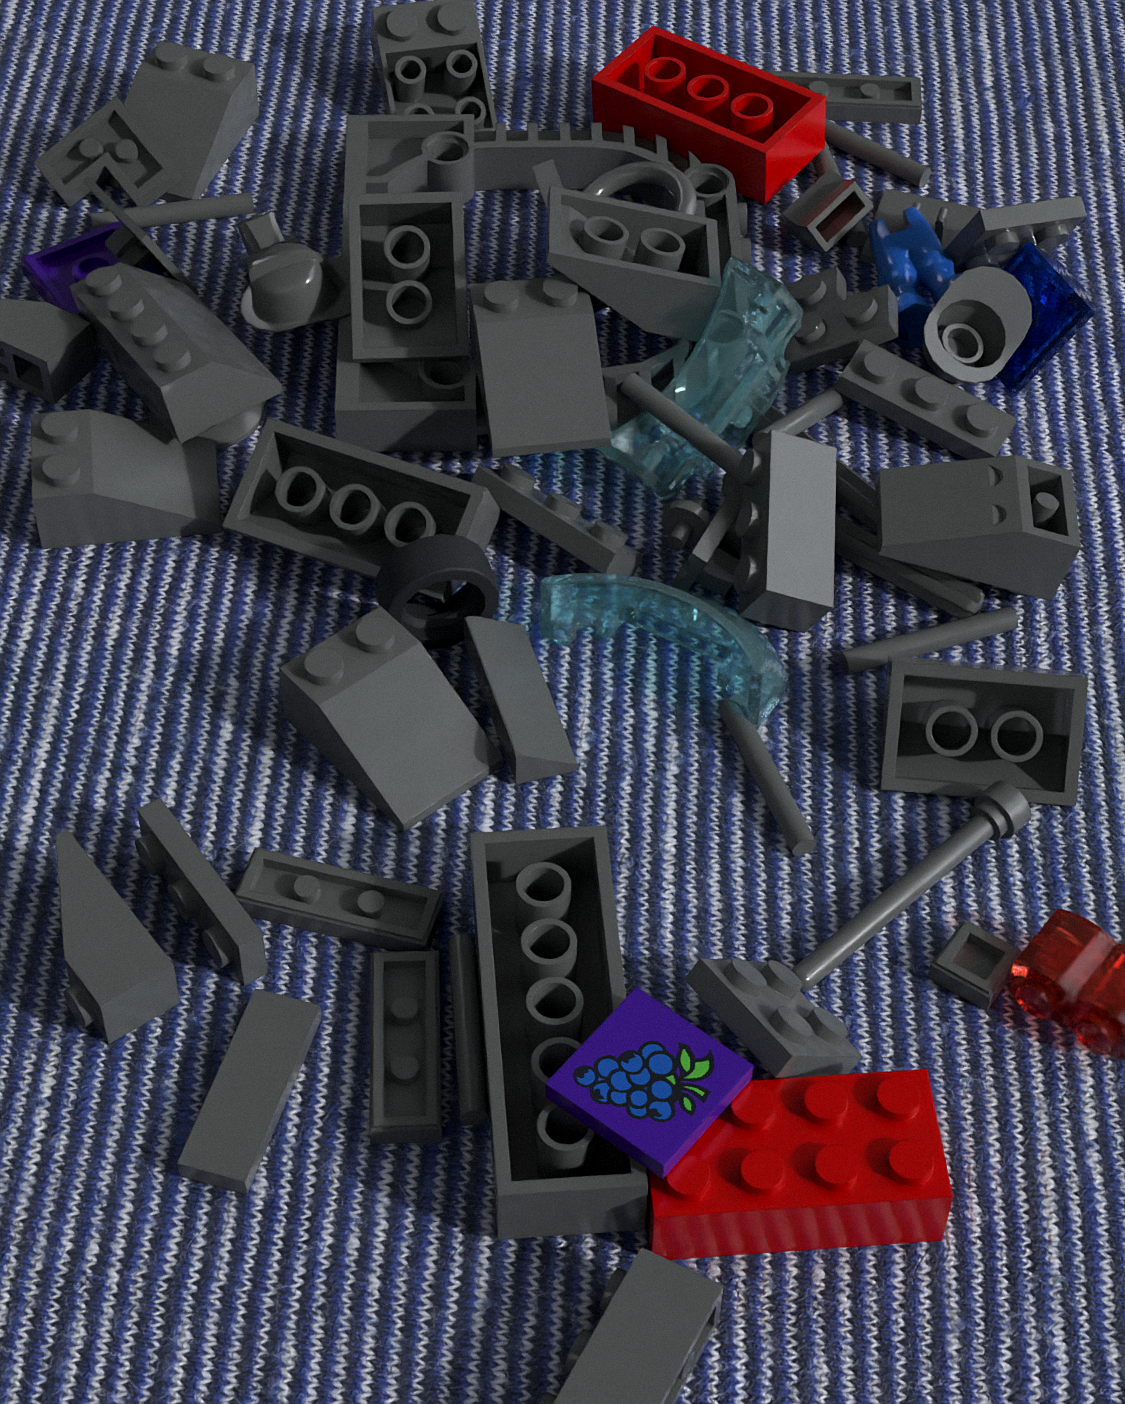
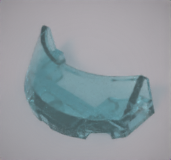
M731 256L725 264L720 293L699 341L680 371L661 393L738 451L748 440V436L761 418L766 415L786 377L791 363L785 360L784 352L789 340L801 329L803 309L782 282L735 256ZM645 410L626 424L610 432L611 446L594 448L663 500L678 496L685 482L693 474H697L706 480L720 469L714 462L696 450L685 438L670 430Z
M574 573L545 577L541 582L540 636L567 646L576 639V630L597 627V636L610 639L620 626L627 622L723 664L718 669L717 686L726 692L730 688L733 694L730 699L729 713L737 714L747 719L757 730L787 692L788 677L784 665L768 639L746 618L740 617L736 611L709 597L655 581L619 574Z

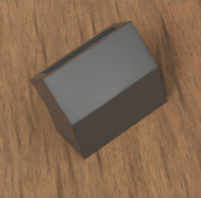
M829 168L782 213V216L791 235L811 250L827 252L874 206L856 181L845 180Z

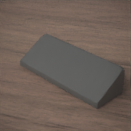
M479 616L464 617V645L515 783L521 784L577 771L578 764L524 625Z

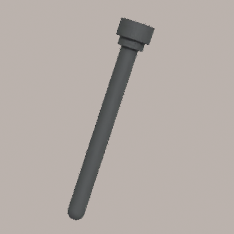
M999 780L979 794L974 800V808L970 812L971 819L791 969L802 982L800 991L806 992L813 988L986 840H998L1000 837L1010 838L1031 820V809L1021 792L1008 782Z

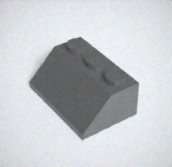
M888 656L882 716L880 789L976 798L995 781L1001 780L1008 782L1018 789L1027 802L1076 806L1089 677L1077 671Z

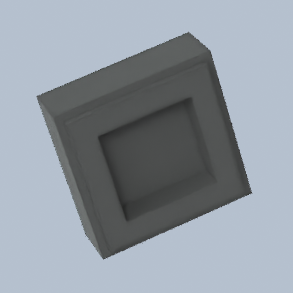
M964 919L930 964L928 979L987 1012L1020 967L1024 952Z

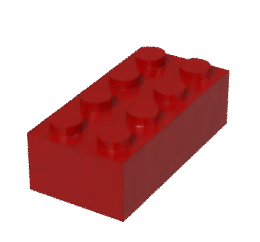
M654 25L591 79L593 122L602 123V131L622 133V125L634 127L635 136L653 142L655 134L662 136L667 140V148L686 160L688 151H690L698 158L701 164H717L729 170L735 179L736 192L763 204L770 201L825 148L826 96Z
M928 1069L750 1080L664 1179H661L646 1168L648 1180L646 1224L649 1250L668 1260L942 1241L953 1200Z

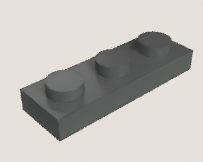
M865 339L840 375L835 388L837 392L968 460L997 457L1018 419Z
M504 464L502 470L477 467L471 483L487 487L500 509L602 574L622 577L634 576L643 556L625 545L628 539L625 533L601 521H595L594 525L579 516L582 509L580 505L558 493L550 492L548 496L533 487L536 478L516 466Z
M158 798L138 808L137 814L142 836L135 840L138 855L151 875L154 876L161 872L168 881L169 895L181 917L186 921L195 918L204 930L202 931V938L214 962L220 968L229 964L244 986L267 974L263 933L163 800Z

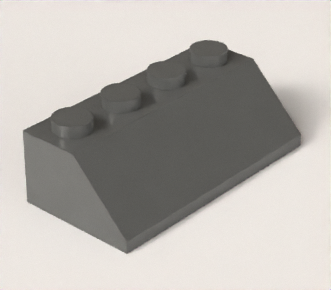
M118 262L110 267L95 269L85 279L69 286L80 316L91 323L94 346L180 444L283 392L280 381L185 283Z
M268 417L222 527L227 531L375 580L383 562L398 548L423 537L438 534L463 536L477 543L485 553L501 510L487 487ZM448 580L434 583L418 591L416 594L444 603L464 581Z

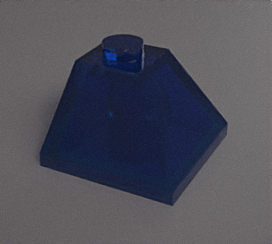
M1029 240L1002 268V270L1013 275L1022 284L1032 304V323L1025 338L1003 369L996 375L1010 393L1015 396L1096 313L1092 296L1059 261Z

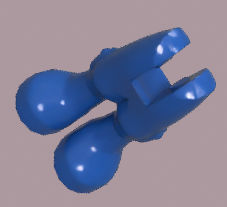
M910 207L903 211L906 229L891 234L884 220L876 219L869 224L868 236L878 272L877 286L881 287L888 284L898 300V338L891 340V342L902 347L923 348V327L931 312V308L924 298L919 296V286L929 290L936 305L952 282L962 273L955 274L953 257L944 250L934 229L917 208Z

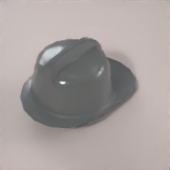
M287 243L277 245L265 251L256 261L248 265L250 285L241 299V314L248 325L259 331L280 332L303 325L337 320L351 315L350 260L326 258L325 255L303 244Z
M976 267L965 271L954 280L928 315L923 327V355L928 366L933 370L932 374L942 380L958 384H978L990 381L996 376L1021 344L1032 323V304L1026 289L1013 275L996 267Z

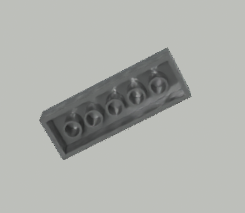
M606 825L470 833L471 886L498 1240L645 1230L648 1194L646 1167L545 1097V1083L626 999Z

